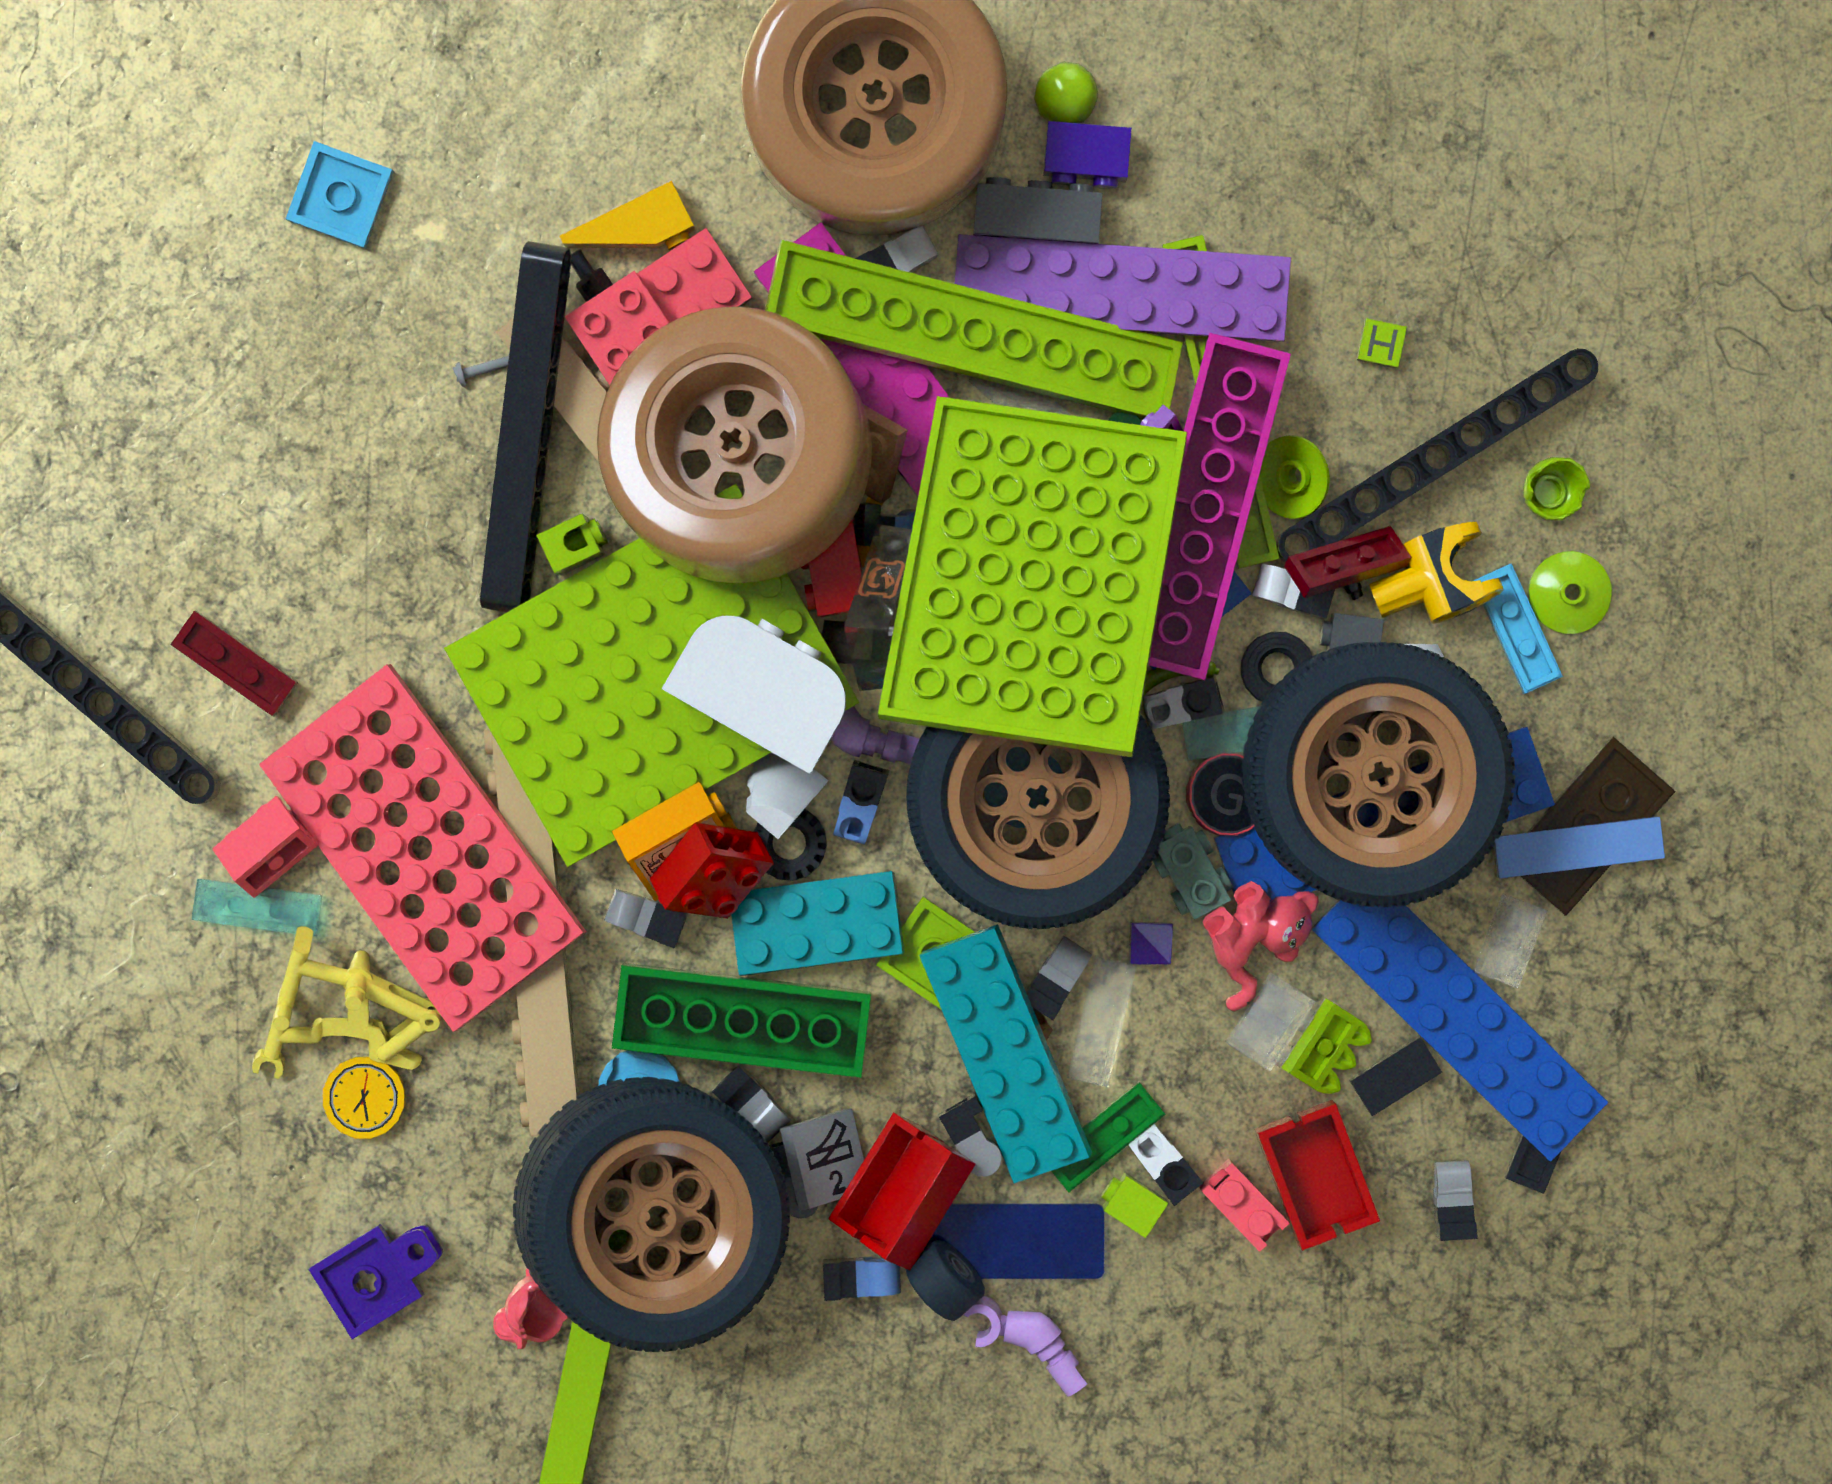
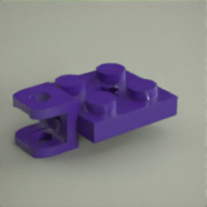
M379 1224L311 1266L308 1270L351 1339H354L424 1295L414 1277L430 1268L441 1257L443 1248L428 1225L413 1227L391 1241L383 1226ZM414 1244L421 1245L424 1249V1254H418L414 1249ZM364 1270L367 1274L373 1273L376 1276L377 1280L374 1282L375 1291L370 1292L367 1288L360 1290L357 1287L356 1283L361 1279L358 1272Z

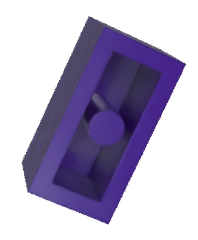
M1048 121L1043 176L1052 177L1051 182L1059 185L1076 184L1077 179L1093 180L1094 187L1118 188V182L1126 183L1128 178L1132 128Z

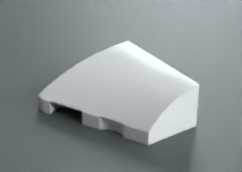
M771 752L754 762L753 770L748 775L747 786L750 789L751 795L747 798L746 812L779 839L829 780L814 769L809 774Z

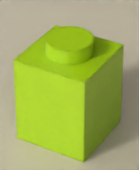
M1125 1172L1120 1180L1113 1177L1101 1195V1198L1105 1200L1102 1206L1103 1210L1144 1238L1148 1236L1168 1205V1201L1164 1197Z

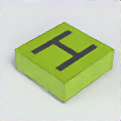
M1366 318L1357 360L1398 368L1407 327Z

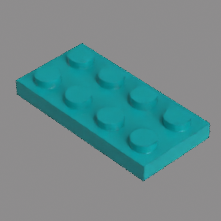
M893 871L751 890L740 903L737 910L731 914L739 976L905 954L895 873Z

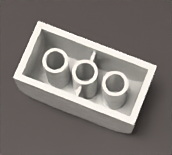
M720 616L702 624L690 638L662 690L811 774L839 726L846 708V695L843 684L831 668L818 661L821 652L798 640L795 647L783 641L781 638L785 632L764 619H761L757 626L741 617Z

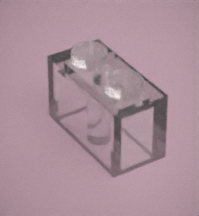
M1502 894L1473 971L1519 988L1548 910Z
M1270 972L1256 993V997L1251 1001L1225 1042L1268 1071H1271L1274 1065L1281 1067L1294 1048L1289 1042L1295 1032L1299 1030L1303 1033L1315 1017L1316 1011L1311 1009L1315 1001Z

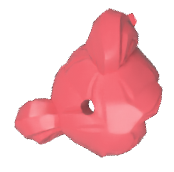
M526 1269V1277L520 1280L508 1295L505 1307L499 1309L493 1319L495 1334L501 1340L516 1343L517 1349H524L528 1340L534 1342L549 1341L560 1331L563 1322L568 1319L565 1313L538 1287L539 1285L531 1277L529 1269Z

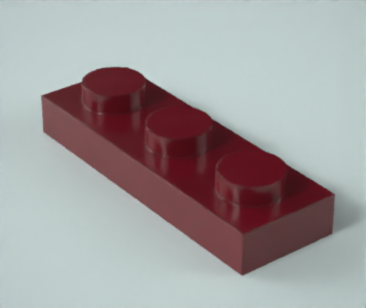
M1388 526L1288 557L1284 567L1304 598H1308L1406 568L1412 557L1393 528Z
M193 611L170 644L273 717H275L298 684L296 680L197 611Z

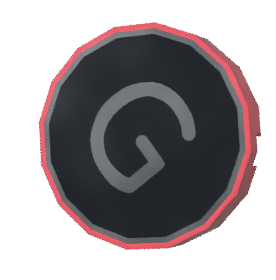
M1221 753L1204 760L1192 771L1186 785V803L1189 811L1192 812L1193 817L1197 820L1196 822L1204 830L1215 835L1235 836L1254 827L1248 814L1249 810L1244 799L1245 791L1242 786V759H1244V756L1239 754Z

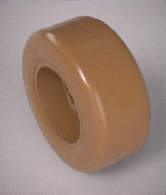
M718 307L705 309L678 318L655 331L632 351L614 376L605 395L598 424L597 448L600 470L608 495L617 511L649 549L665 562L695 577L725 583L765 581L795 571L811 562L829 548L847 528L862 501L869 479L872 458L869 421L862 400L842 364L833 352L805 327L776 313L757 308ZM744 392L754 395L753 404L746 416L735 417L728 414L726 397L729 393ZM701 407L708 409L715 418V425L705 436L686 431L688 421ZM772 412H780L788 427L787 435L774 439L763 438L759 429L761 422ZM732 441L737 444L739 442L743 444L739 450L734 447L728 448L729 443ZM706 452L711 461L710 468L698 479H690L682 463L683 457L688 453ZM765 455L781 458L785 461V466L781 473L771 484L764 483L755 472L757 463ZM724 475H741L745 489L742 498L725 499L716 496V490Z

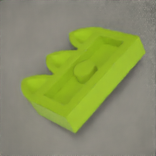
M1326 998L1281 1068L1318 1092L1325 1094L1339 1092L1341 1090L1340 1080L1332 1068L1340 1070L1355 1068V1055L1347 1045L1364 1046L1372 1042L1370 1031L1363 1021Z

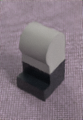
M615 889L604 921L634 931L637 935L657 941L660 944L675 948L688 913L665 910L658 901Z
M1063 936L1026 989L1032 1007L1054 1021L1092 954Z
M742 1064L733 1069L712 1090V1093L722 1103H725L745 1117L753 1125V1128H756L765 1138L764 1142L768 1143L780 1132V1128L785 1127L791 1121L785 1111L773 1100L772 1095Z
M973 1094L938 1115L958 1152L976 1163L972 1173L977 1176L986 1177L998 1170L1001 1164V1152L993 1140L986 1138L974 1117L982 1112L983 1108L976 1095Z
M1468 1160L1434 1163L1435 1234L1440 1241L1478 1239L1477 1224L1474 1216L1472 1176Z

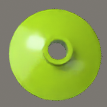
M1294 435L1282 436L1267 444L1260 470L1267 507L1275 514L1290 519L1305 517L1315 512L1324 502L1330 484L1329 468L1321 451L1309 440ZM1297 468L1302 476L1301 482L1297 480L1295 475Z
M1565 551L1546 558L1535 569L1530 579L1528 596L1535 616L1543 625L1555 632L1576 634L1593 628L1603 619L1611 603L1612 588L1607 572L1597 560L1581 552ZM1570 584L1576 585L1580 591L1578 598L1575 600H1570L1565 595V589Z

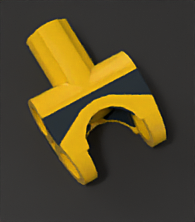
M1466 522L1439 528L1403 544L1412 557L1409 562L1410 568L1369 584L1382 618L1423 602L1431 623L1435 624L1468 613L1499 595L1504 590L1499 578L1484 582L1480 580L1467 581L1455 575L1453 571V560L1458 551L1464 548L1467 542L1476 539L1482 534L1478 523Z

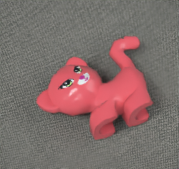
M1250 881L1240 886L1234 892V898L1237 902L1235 914L1232 915L1225 907H1219L1205 916L1203 924L1211 937L1212 947L1218 963L1226 969L1232 980L1242 985L1241 991L1226 999V1006L1229 1010L1237 1011L1244 1008L1256 997L1258 979L1243 966L1247 964L1250 954L1259 942L1270 952H1273L1275 957L1281 961L1293 962L1298 956L1299 947L1305 943L1312 929L1311 914L1316 910L1319 903L1318 896L1313 892H1296L1292 896H1278L1270 901L1269 896L1262 887Z

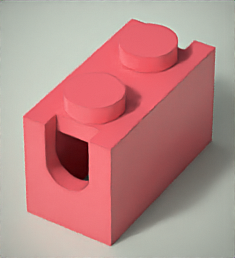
M275 796L267 804L262 805L255 814L238 828L228 833L212 849L234 882L255 898L315 849L318 844L302 825L292 809L288 810L282 800Z
M1229 1158L1199 1186L1203 1194L1259 1252L1267 1246L1266 1241L1278 1229L1281 1228L1283 1230L1290 1224L1283 1214ZM1229 1174V1176L1214 1190V1187H1215L1225 1176H1227V1175Z

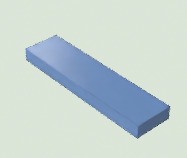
M1660 817L1504 835L1494 841L1497 876L1499 879L1665 858Z

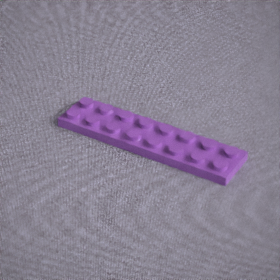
M958 234L955 284L1118 325L1119 329L1205 337H1208L1210 332L1233 339L1285 342L1291 257Z

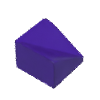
M1130 922L1129 963L1138 965L1171 964L1173 923Z

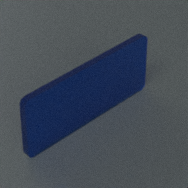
M952 1203L925 1246L926 1248L935 1240L949 1243L966 1257L981 1279H1098L1104 1274V1210L1097 1203Z

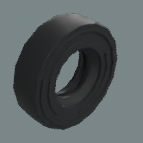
M1270 632L1257 637L1246 648L1241 659V678L1245 688L1255 699L1263 702L1267 694H1270L1272 692L1271 689L1275 686L1269 683L1262 674V663L1269 654L1280 652L1287 655L1292 660L1294 669L1300 663L1312 658L1310 648L1300 638L1287 632Z

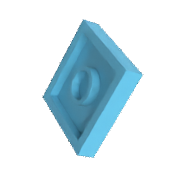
M314 141L286 220L366 249L394 171Z

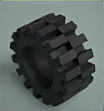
M806 809L789 826L800 830L806 841L803 853L795 859H784L775 852L773 848L774 836L761 824L757 823L753 831L758 832L774 862L766 873L775 877V879L794 881L804 878L816 870L824 858L827 847L825 830L820 820Z

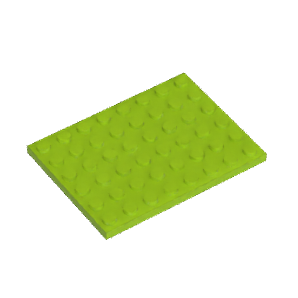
M937 396L879 704V719L1133 757L1187 442V432Z
M737 484L716 494L717 497L725 499H740L743 497ZM638 538L444 648L567 867L615 841L616 839L612 833L614 829L697 782H700L704 790L771 753V751L662 690L690 638L708 620L720 616H737L758 626L761 619H764L785 632L781 638L783 641L795 647L798 640L821 652L818 661L831 668L843 684L846 695L845 711L860 703L788 574L751 583L711 581L695 577L675 568L652 552Z

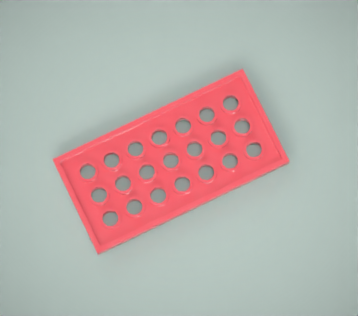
M386 664L259 764L453 1032L460 1030L587 932L392 664ZM380 710L386 712L391 719L390 729L383 735L375 732L372 727V718ZM348 735L354 737L359 745L358 754L351 760L346 759L340 752V743ZM403 744L410 745L415 751V761L408 768L400 766L396 760V752ZM316 760L322 762L327 770L326 779L319 785L313 783L308 776V768ZM371 769L379 771L383 777V786L376 793L367 790L364 784L365 774ZM428 777L435 779L440 787L438 797L432 802L424 799L420 792L422 782ZM338 794L347 796L351 802L350 813L344 818L338 817L332 809L333 799ZM396 802L403 804L407 809L408 817L402 826L392 824L388 817L389 808ZM451 811L459 812L464 819V828L457 835L449 833L445 827V818ZM363 827L371 829L375 835V845L369 851L362 850L356 841L357 833ZM419 836L428 838L432 845V852L425 860L419 859L413 852V842ZM476 844L484 846L489 854L488 863L483 868H476L469 859V852ZM386 861L394 862L400 870L399 879L393 885L387 884L381 877V867ZM444 869L450 870L456 877V887L451 893L441 891L437 885L438 874ZM500 878L509 880L513 886V895L507 902L498 900L494 895V884ZM411 894L418 895L424 902V911L418 918L409 916L405 910V901ZM467 903L475 904L481 912V919L474 927L466 925L461 917V911ZM523 912H530L537 918L538 928L531 936L523 934L518 927V919ZM435 928L443 929L449 938L448 946L442 952L433 949L429 942L430 933ZM493 936L500 938L505 944V954L500 960H493L486 953V943ZM460 961L468 963L473 970V978L467 985L458 983L454 978V967Z

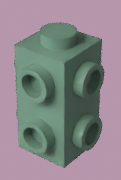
M1180 823L1166 829L1163 842L1160 843L1159 852L1156 858L1153 859V863L1161 878L1170 876L1177 890L1170 893L1180 914L1184 915L1189 912L1191 918L1195 920L1231 901L1227 891L1233 889V886L1222 866L1215 870L1207 856L1214 851L1203 830L1195 833L1192 826L1183 829Z

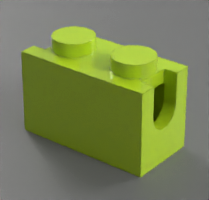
M579 514L537 534V538L554 573L560 576L604 556L605 553L602 545L608 543L598 520L596 521L594 518L589 521L588 517L584 514Z

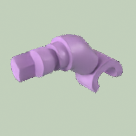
M854 706L845 711L839 726L832 736L835 746L855 757H860L861 754L873 757L875 752L881 754L880 759L893 763L896 760L908 764L911 763L919 738L888 730L887 734L880 733L881 728L870 725V720L863 718Z
M983 1296L963 1314L969 1317L974 1313H981L986 1315L991 1322V1326L987 1330L978 1331L975 1347H985L992 1344L999 1335L1004 1336L1003 1342L1027 1349L1030 1355L1036 1354L1041 1362L1047 1361L1049 1364L1046 1369L1067 1397L1077 1393L1087 1385L1075 1368L1079 1361L1070 1350L1064 1351L1063 1349L1065 1343L1059 1336L1062 1331L1043 1313L1008 1311L1007 1316L1002 1315L999 1304L992 1298Z

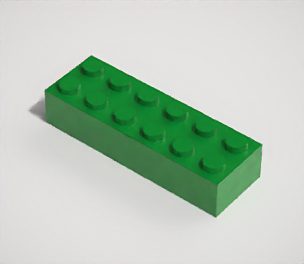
M623 963L620 972L612 1049L861 1078L871 992Z

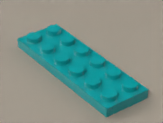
M999 925L991 926L923 951L919 955L1013 1183L1089 1158L1092 1150Z

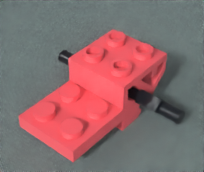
M705 228L638 273L634 270L614 284H612L602 268L596 270L592 268L581 249L572 253L571 266L581 279L576 284V288L586 303L564 317L610 385L619 368L632 351L661 327L678 318L705 309L741 307L750 301L752 296L707 228Z

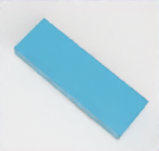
M1512 563L1473 580H1480L1481 582L1494 578L1501 580L1504 590L1495 598L1484 603L1483 606L1523 694L1563 677Z

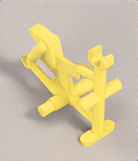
M305 926L298 927L282 987L279 991L264 1049L258 1050L254 1056L253 1073L258 1074L260 1065L268 1061L275 1065L274 1078L279 1079L283 1074L285 1058L281 1053L283 1043L315 1044L326 1036H348L369 1040V1057L371 1060L410 1070L417 1068L422 1061V1056L406 1049V1047L424 1033L437 1030L440 1025V1013L429 998H424L370 972V956L365 951L360 950L354 954L349 969L308 960L313 930ZM302 975L343 985L348 1018H317L314 1020L312 1027H289ZM369 1000L407 1017V1019L390 1032H387L382 1021L372 1018L369 1020ZM432 1006V1007H434L435 1009H434V1010H430L428 1007Z

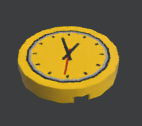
M369 1056L354 1057L340 1063L329 1074L323 1088V1108L328 1120L339 1132L355 1139H372L387 1133L400 1120L406 1106L404 1083L400 1074L391 1065L373 1061Z

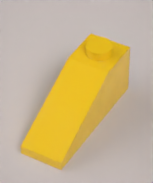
M670 181L559 237L564 246L569 248H660L666 245L668 250H672L690 238L688 233L695 231V227L673 182Z

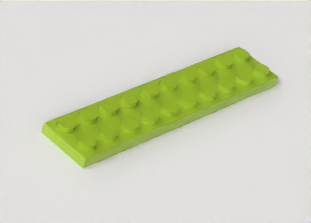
M782 240L778 247L765 311L791 319L821 339L1115 413L1121 412L1135 415L1139 419H1144L1151 412L1156 413L1162 405L1170 409L1183 342L1141 331L1119 329L1118 325Z

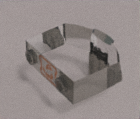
M877 524L846 622L824 620L822 637L837 663L853 665L859 691L883 688L912 529Z

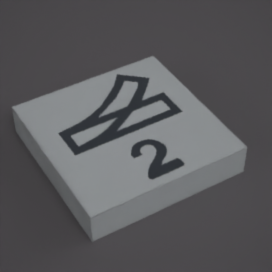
M840 1110L780 1128L798 1209H811L839 1200L864 1161L853 1110Z

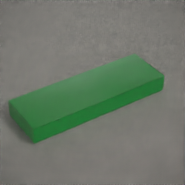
M1137 1082L1082 1127L1092 1150L1091 1156L1052 1170V1173L1068 1193L1071 1192L1166 1114L1142 1084Z

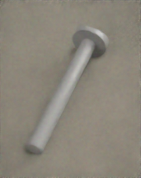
M509 356L463 369L460 362L455 363L453 370L457 377V382L459 381L461 386L465 387L467 386L466 378L508 367Z

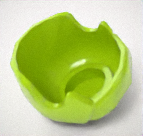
M1061 62L1043 72L1036 85L1034 100L1039 114L1047 121L1082 123L1091 115L1096 105L1098 88L1092 73L1082 65Z
M1550 457L1539 461L1530 469L1524 482L1523 497L1529 510L1544 520H1564L1582 508L1585 493L1590 489V480L1584 467L1573 459Z

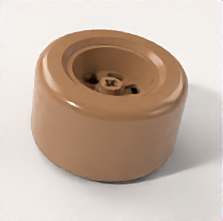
M775 0L760 20L746 51L742 69L741 103L748 136L757 161L770 183L793 207L813 220L837 230L863 235H889L913 230L939 219L964 201L976 188L991 165L1000 143L1007 104V75L997 37L987 18L973 0ZM884 41L898 44L909 52L908 58L897 70H889L878 62L879 48ZM855 44L860 48L864 66L856 73L848 75L834 65L833 57L847 46ZM920 75L926 76L930 86V101L924 105L906 101L903 96L904 82ZM823 85H831L844 89L846 93V106L831 114L822 113L819 104V88ZM875 85L880 86L881 94L885 99H876L874 104H869L864 90L872 91ZM896 115L904 116L916 127V132L899 145L890 143L885 129V123ZM853 119L864 121L870 125V141L864 149L852 146L840 138L841 131Z

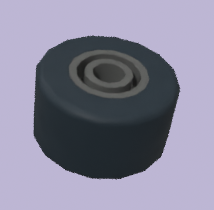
M935 1240L922 1251L911 1270L906 1269L909 1282L918 1296L935 1313L947 1320L955 1321L959 1319L985 1294L982 1279L972 1264L955 1247L945 1241Z

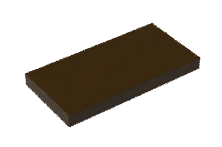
M1611 736L1554 801L1555 805L1550 806L1528 832L1654 817L1676 791L1614 736ZM1611 865L1520 877L1564 916H1567Z

